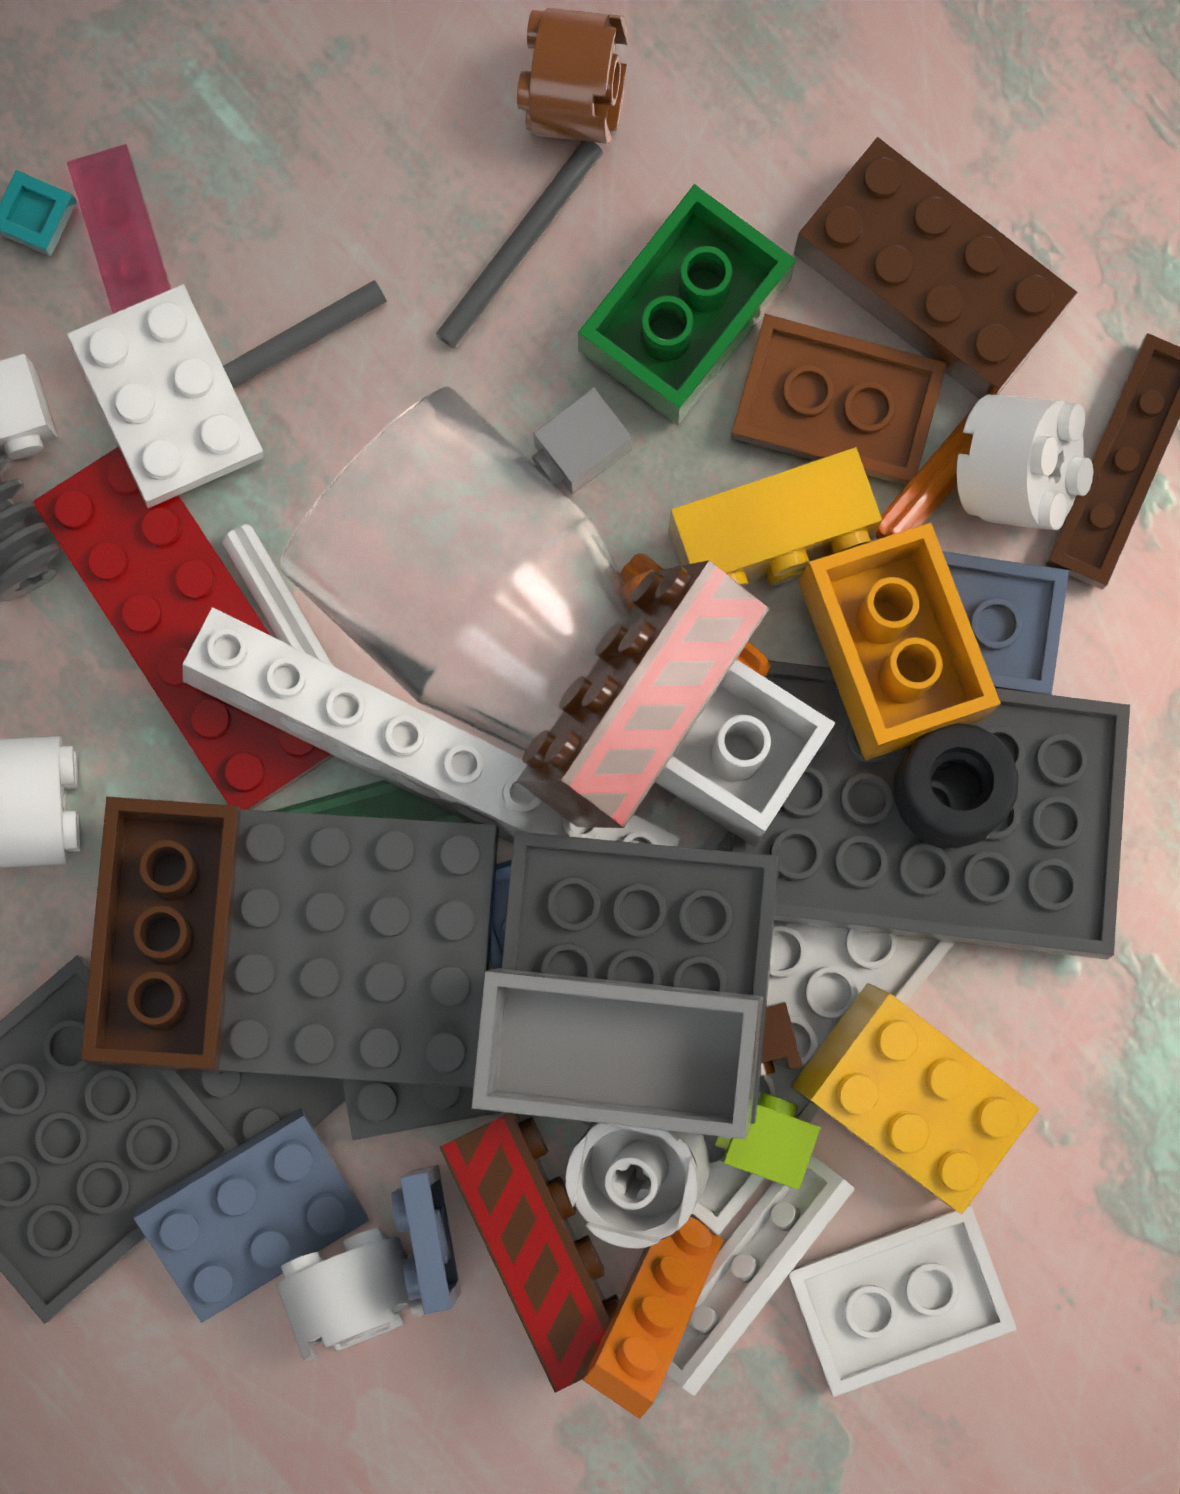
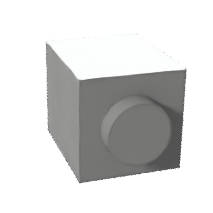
M592 388L533 433L534 445L538 450L532 456L535 465L553 487L563 482L572 495L632 451V435L595 388Z

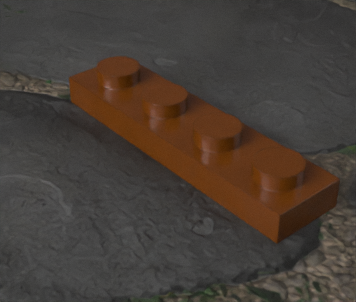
M1149 333L1143 338L1090 459L1093 464V479L1090 490L1085 496L1076 495L1045 565L1052 568L1069 570L1070 576L1102 590L1108 585L1180 419L1179 346Z

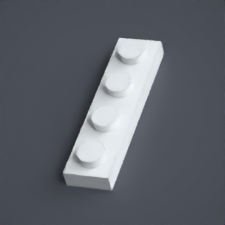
M811 1155L800 1189L797 1190L773 1182L718 1252L666 1373L681 1388L693 1396L700 1390L855 1190L851 1184L814 1155Z

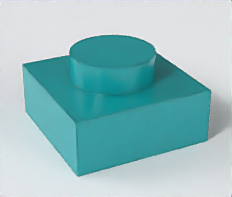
M15 170L0 202V235L51 257L77 201L73 194Z

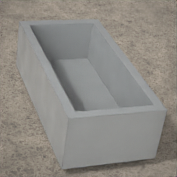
M503 968L485 971L472 1108L745 1139L751 1127L763 996Z

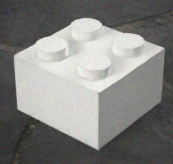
M736 659L655 783L756 847L830 733L835 722Z

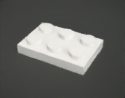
M184 284L67 333L72 349L147 508L264 458L263 449Z
M971 1205L967 1207L962 1215L955 1210L945 1212L795 1267L788 1275L833 1398L1017 1330Z

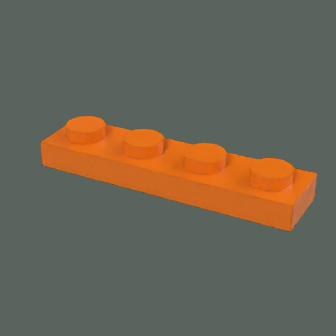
M689 1217L688 1221L678 1231L660 1240L659 1243L644 1248L582 1381L641 1419L656 1399L724 1239L710 1231L698 1219Z

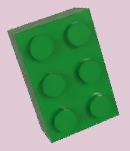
M694 184L578 331V351L676 425H679L790 282L796 259Z

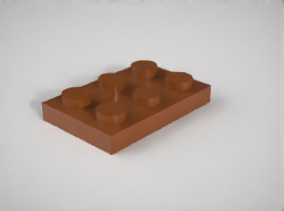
M764 314L731 438L813 461L857 447L866 475L906 486L919 470L947 363Z

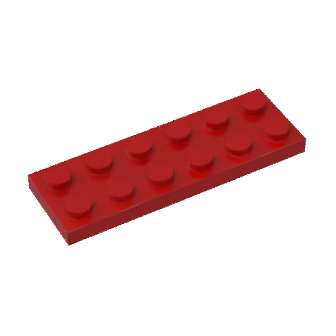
M118 446L34 500L37 511L228 805L238 806L244 810H253L334 757V755L183 682V662L212 607L268 635L270 634L179 495L147 508Z

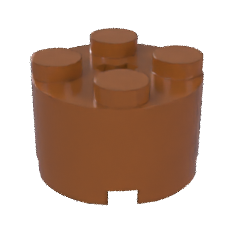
M547 8L545 11H531L527 27V46L529 49H534L531 71H521L517 88L518 109L526 110L525 124L527 130H532L535 136L604 144L612 142L609 131L617 130L626 81L627 64L621 63L620 55L615 54L616 44L628 45L627 23L624 16Z

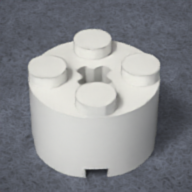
M988 394L982 397L971 410L963 433L974 434L970 454H958L957 487L964 510L969 515L979 516L978 520L991 523L1059 530L1074 503L1076 495L1085 496L1092 484L1093 464L1089 458L1084 457V407L1079 403H1069L1061 400Z
M61 736L0 739V868L64 865L68 863V853L81 852L80 816L76 813V810L67 811L66 789L78 788L76 750H73V746H63Z
M593 1122L572 1151L566 1169V1191L572 1207L575 1205L580 1215L587 1222L585 1226L596 1237L609 1244L638 1249L659 1243L660 1240L678 1231L688 1221L704 1192L710 1170L709 1152L704 1135ZM631 1164L640 1166L643 1174L648 1176L646 1180L636 1178V1167Z
M374 1228L344 1240L345 1253L326 1260L325 1256L320 1257L318 1252H314L291 1260L281 1266L285 1279L276 1286L303 1361L320 1357L316 1348L317 1344L323 1343L325 1348L333 1346L335 1352L403 1326L404 1322L400 1312L410 1308L412 1315L416 1318L425 1315L421 1298L409 1299L403 1269V1259H407L399 1237L387 1239L385 1232L382 1233L380 1228Z

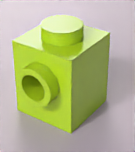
M761 1092L758 1098L756 1123L751 1124L747 1137L745 1139L717 1136L714 1145L725 1149L721 1159L724 1164L799 1190L821 1127L794 1118L798 1105Z

